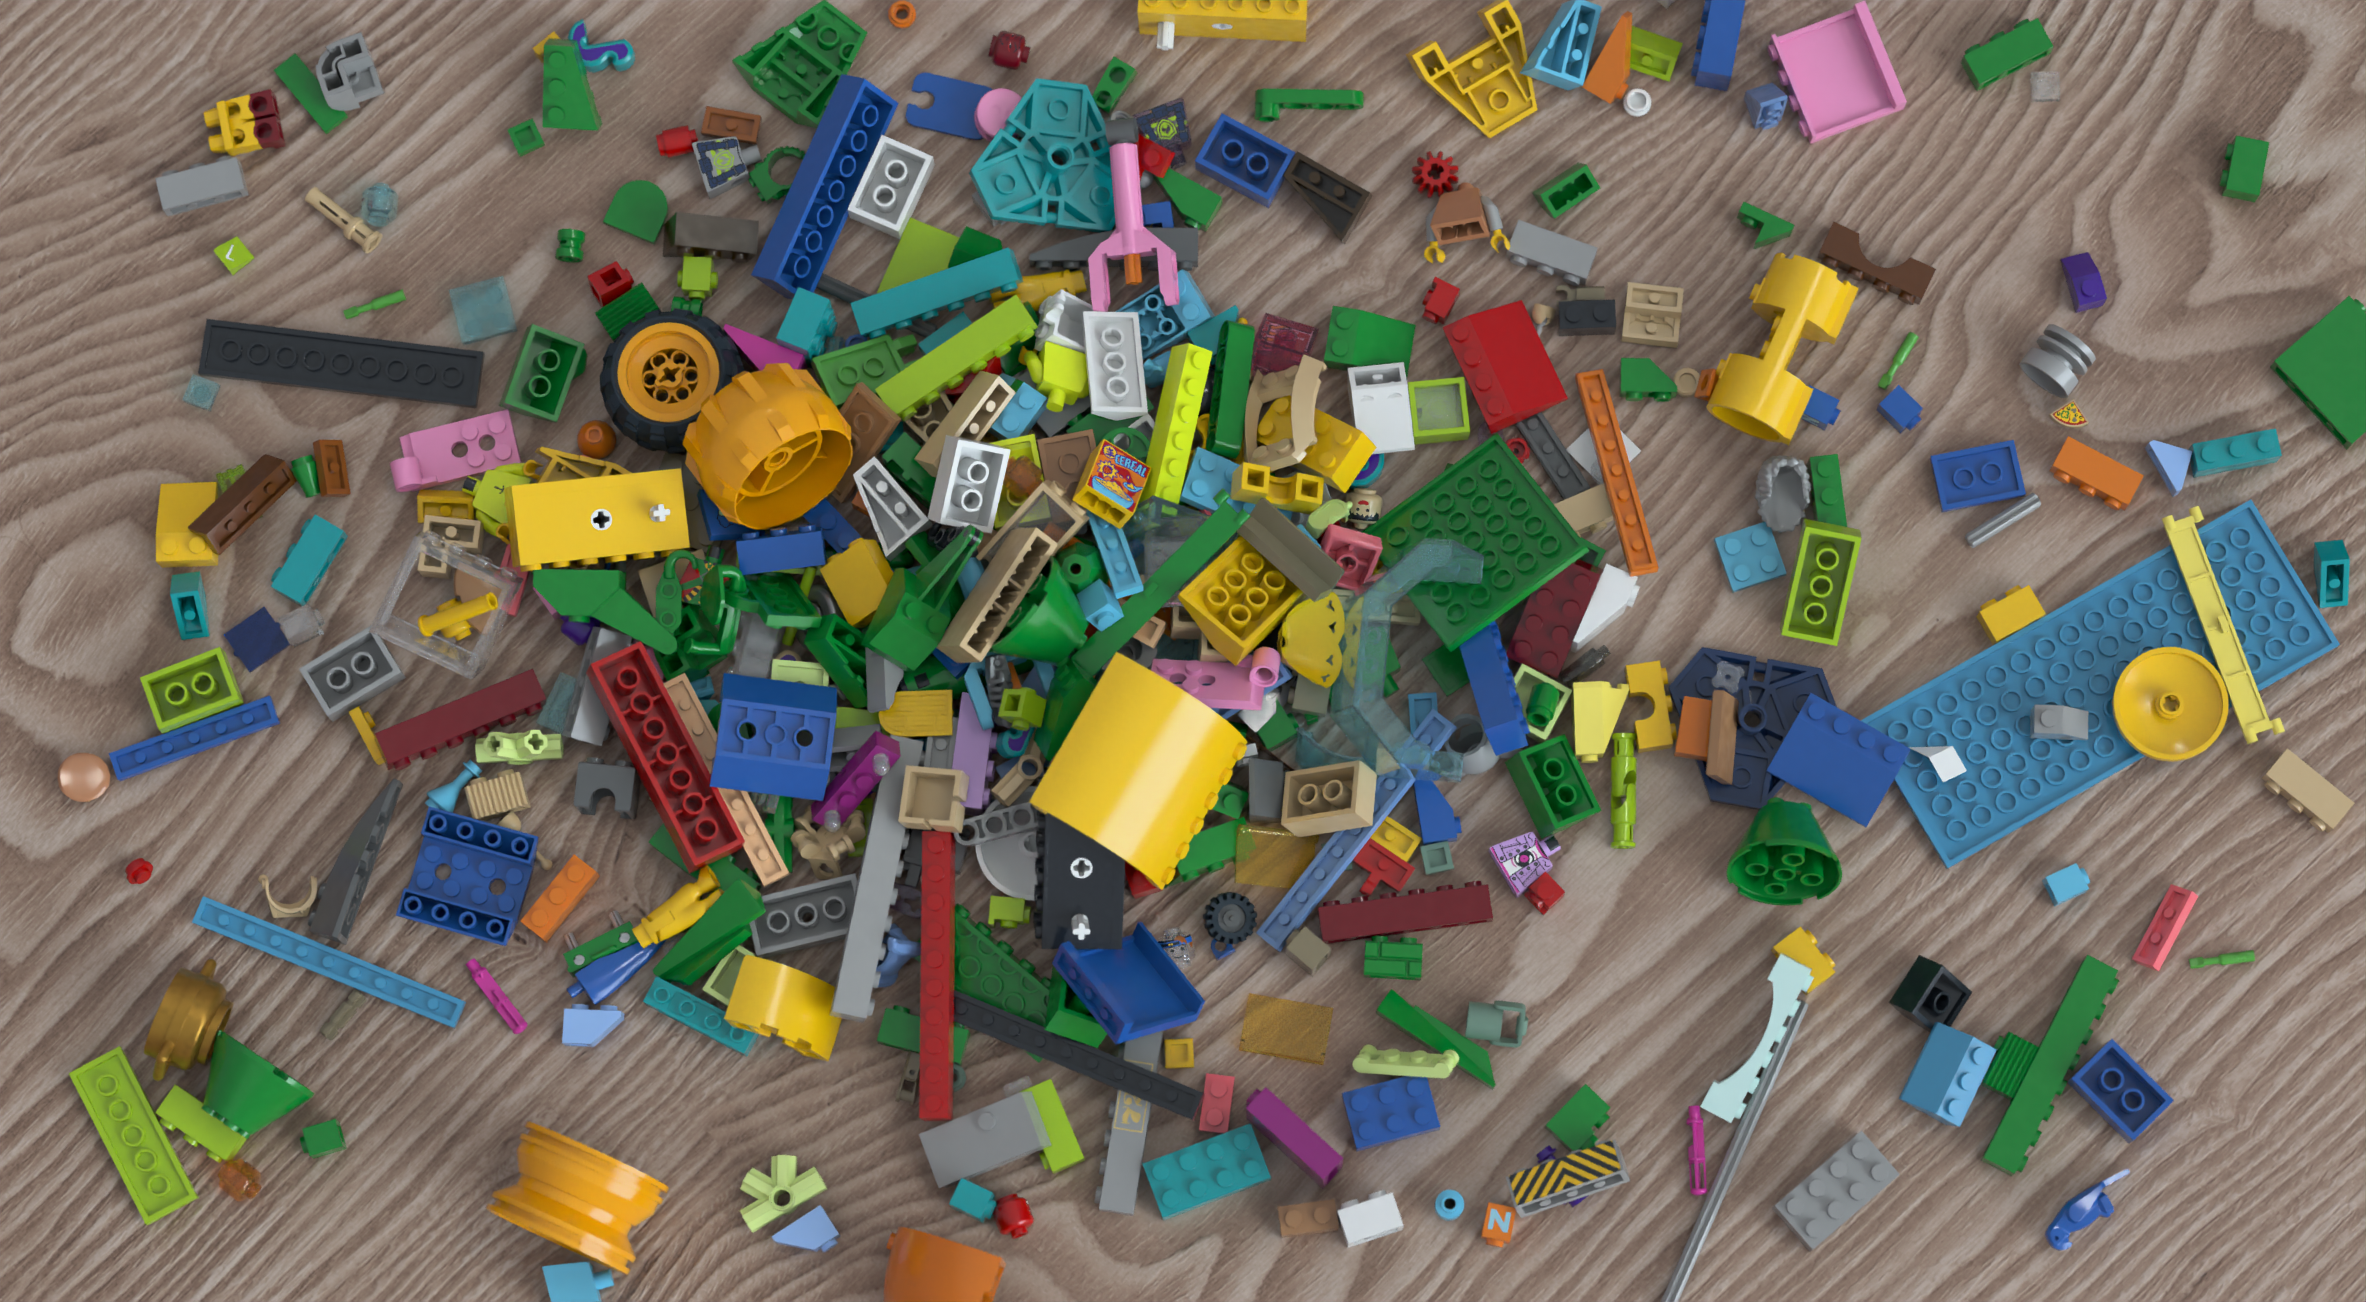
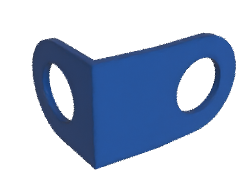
M1214 938L1211 942V949L1217 961L1236 952L1231 944H1226L1224 951H1218L1215 948L1217 940Z

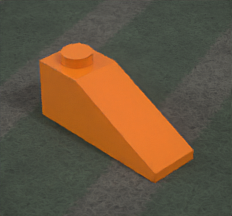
M1629 11L1621 16L1582 86L1609 104L1616 100V98L1621 100L1629 87L1626 84L1630 76L1632 13Z

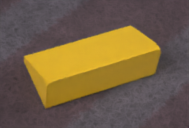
M422 489L417 495L418 523H424L425 515L475 520V509L472 506L475 496L463 491Z

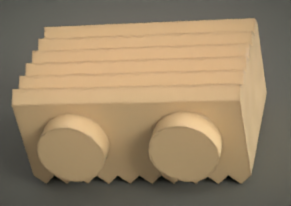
M510 769L499 772L497 774L498 778L492 780L481 777L470 781V786H466L464 789L472 818L485 821L509 814L512 811L517 812L531 808L521 773H514V770Z

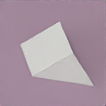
M1953 746L1908 747L1930 759L1942 782L1967 771Z

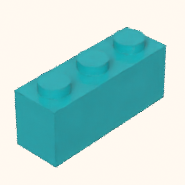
M2276 428L2194 443L2188 449L2192 451L2190 465L2193 478L2276 463L2282 456Z
M316 514L312 520L308 519L301 529V534L303 535L297 544L293 543L286 554L287 561L282 568L278 567L271 578L273 582L271 587L275 592L305 608L348 537L345 531Z

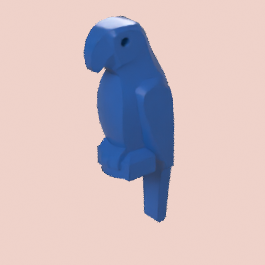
M2125 1169L2100 1181L2068 1200L2045 1231L2044 1235L2049 1245L2055 1250H2066L2072 1246V1242H2069L2070 1233L2089 1226L2099 1216L2107 1218L2114 1213V1207L2108 1196L2101 1191L2104 1187L2129 1174V1169Z

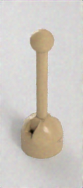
M513 811L497 824L498 826L516 831L521 829V822ZM537 851L536 858L541 862V867L544 870H550L552 868V861L545 859Z

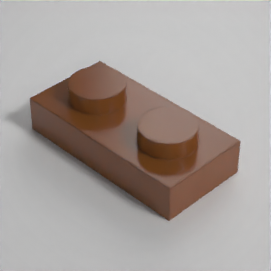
M706 106L701 134L702 136L719 139L737 137L738 142L757 145L762 117L761 115Z
M317 440L313 442L321 497H346L350 495L342 440Z

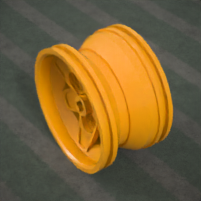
M527 1121L525 1128L529 1132L528 1134L521 1133L519 1137L521 1142L516 1150L518 1171L521 1174L516 1185L493 1191L491 1197L496 1201L494 1205L488 1203L485 1209L559 1246L628 1275L630 1269L626 1267L627 1262L634 1263L636 1257L627 1235L632 1226L635 1227L654 1214L657 1206L663 1202V1199L659 1197L660 1193H667L669 1187L591 1147Z

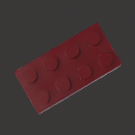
M1578 559L1531 593L1506 652L1508 658L1558 678L1603 573V569Z

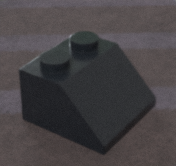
M1919 955L1889 1003L1903 1016L1930 1033L1935 1022L1951 1027L1971 996L1972 991L1943 965Z

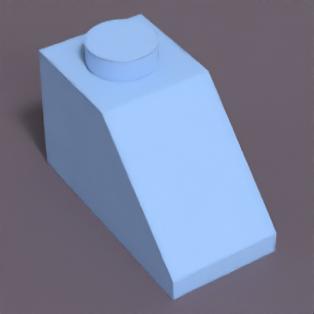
M819 1205L774 1234L772 1238L777 1244L815 1252L822 1249L824 1253L838 1244L836 1239L840 1237V1234L823 1207Z

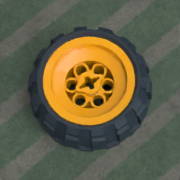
M674 308L673 311L661 312L658 309L644 313L645 317L635 323L630 321L619 331L620 335L615 342L609 344L602 359L604 363L600 373V391L608 414L614 425L624 436L635 441L638 446L651 451H667L668 454L686 453L683 440L688 425L696 422L701 412V403L710 394L715 395L730 384L732 377L743 372L744 368L740 354L732 339L727 336L717 323L708 317L693 314L689 310ZM675 360L685 361L684 364H675ZM691 372L697 374V378L694 381L686 379V376ZM671 373V375L675 376L676 380L671 382L667 380L666 375ZM652 376L657 378L655 384L648 385V380ZM682 390L689 392L688 397L684 400L677 397L678 393ZM665 392L668 394L667 400L663 402L658 401L657 396Z

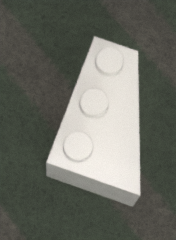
M875 456L853 474L884 554L891 561L907 548L904 543L910 537L926 531L933 524Z

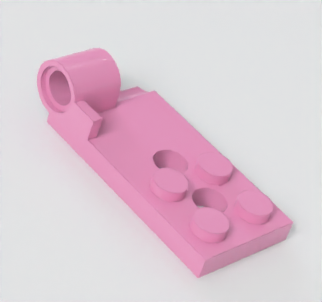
M508 409L399 437L404 458L392 461L390 468L396 492H414L466 479L468 476L483 475L487 469L494 470L497 466L521 463L510 412ZM485 437L495 439V446L489 451H484L480 448V442ZM463 443L468 446L467 454L464 457H455L453 455V448L457 444Z
M1261 647L1255 650L1253 655H1247L1237 666L1228 662L1153 659L1151 671L1181 688L1209 708L1261 710L1265 687L1273 686L1278 680L1281 657L1275 649ZM1210 683L1212 685L1204 686L1202 684Z

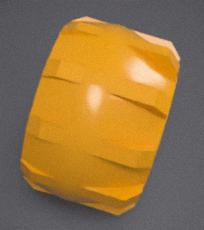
M788 363L766 364L763 370L752 373L743 371L733 376L730 384L721 389L717 394H710L701 403V412L696 422L688 425L683 440V446L687 450L685 464L704 488L710 500L719 508L728 521L740 525L743 524L755 530H765L779 526L803 516L836 488L848 466H850L853 457V446L850 441L851 427L840 414L835 403L823 392L807 370L792 369Z

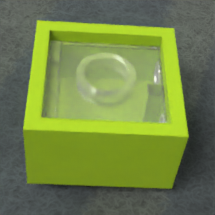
M1464 377L1408 382L1414 445L1469 439L1470 425Z

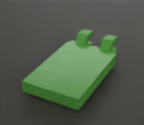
M887 334L814 357L811 360V365L824 393L840 409L857 383L863 382L873 393L879 396L875 390L877 387L917 361L914 360L904 364L901 358L914 353V347L917 346V342L913 334L895 340L891 339L890 335Z

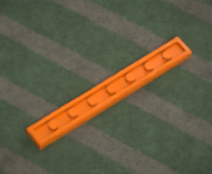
M1599 369L1576 373L1577 388L1629 576L1633 577L1658 572L1659 567L1604 370Z

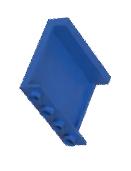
M1142 922L1137 923L1132 935L1122 937V949L1076 950L1069 941L1060 944L1052 963L1115 1044L1194 1022L1197 1020L1205 1003L1202 996Z

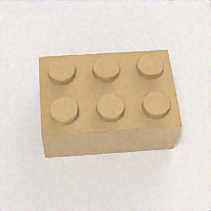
M1360 760L1286 772L1281 825L1297 837L1372 826L1377 773Z

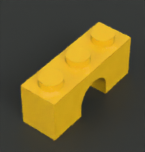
M1243 462L1232 473L1230 499L1257 504L1261 498H1266L1278 509L1311 515L1322 505L1324 478L1296 473L1288 478L1274 477L1270 475V467Z
M1660 660L1626 665L1624 671L1626 684H1629V698L1645 697L1652 703L1654 709L1653 714L1649 718L1634 722V734H1637V752L1643 753L1672 748L1673 740H1677L1675 723H1670L1668 713L1673 712L1671 696H1665L1664 685L1668 684L1666 667L1661 668Z

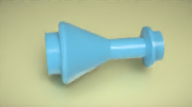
M471 760L467 763L463 762L465 769L453 782L427 792L429 799L425 804L428 807L453 813L460 790L473 776L480 778L479 774L482 770Z

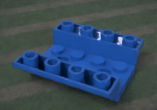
M723 673L720 694L721 709L709 787L823 801L830 771L835 731L837 688ZM749 723L754 726L755 735L753 738L745 739L740 735L739 729L742 724ZM804 730L811 734L812 742L809 746L804 747L798 744L796 736L799 731Z
M429 806L421 834L424 836L409 887L403 890L396 916L506 947L518 923L535 866L539 837ZM441 865H449L451 868V875L445 880H440L436 876V870ZM495 880H503L506 884L505 891L500 895L491 893L490 886Z

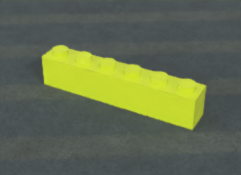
M1191 343L1171 348L1146 459V465L1152 469L1136 509L1159 517L1177 513L1212 351Z

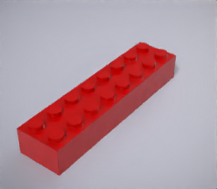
M642 641L590 664L586 674L689 873L740 850L745 840L718 788L709 787L711 774Z

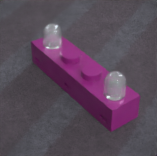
M875 730L826 787L823 801L815 800L812 803V820L823 825L829 832L838 831L843 822L882 777L888 774L890 768L901 757L899 742Z

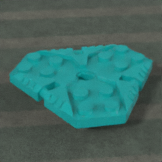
M1036 78L1005 121V128H1000L969 172L990 218L993 220L1041 226L1051 223L1057 228L1085 230L1096 233L1111 231L1116 223L1109 148L1111 146H1109L1104 119L1087 85ZM1014 133L1022 137L1020 142L1012 137ZM1097 142L1100 149L1094 152L1091 144ZM1056 155L1060 157L1063 165L1054 163L1051 156ZM1048 205L1055 206V213L1047 212Z

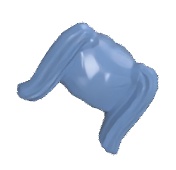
M895 923L891 924L889 933L882 939V943L887 944L883 961L878 960L876 971L881 972L878 987H888L894 984L899 974L898 971L912 957L921 956V943L909 941L902 933V929Z

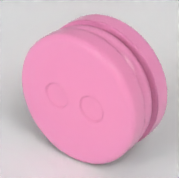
M1004 88L987 92L980 99L974 113V122L978 132L991 142L1000 128H1005V121L1022 98L1014 91ZM1014 133L1012 137L1016 139L1019 135Z

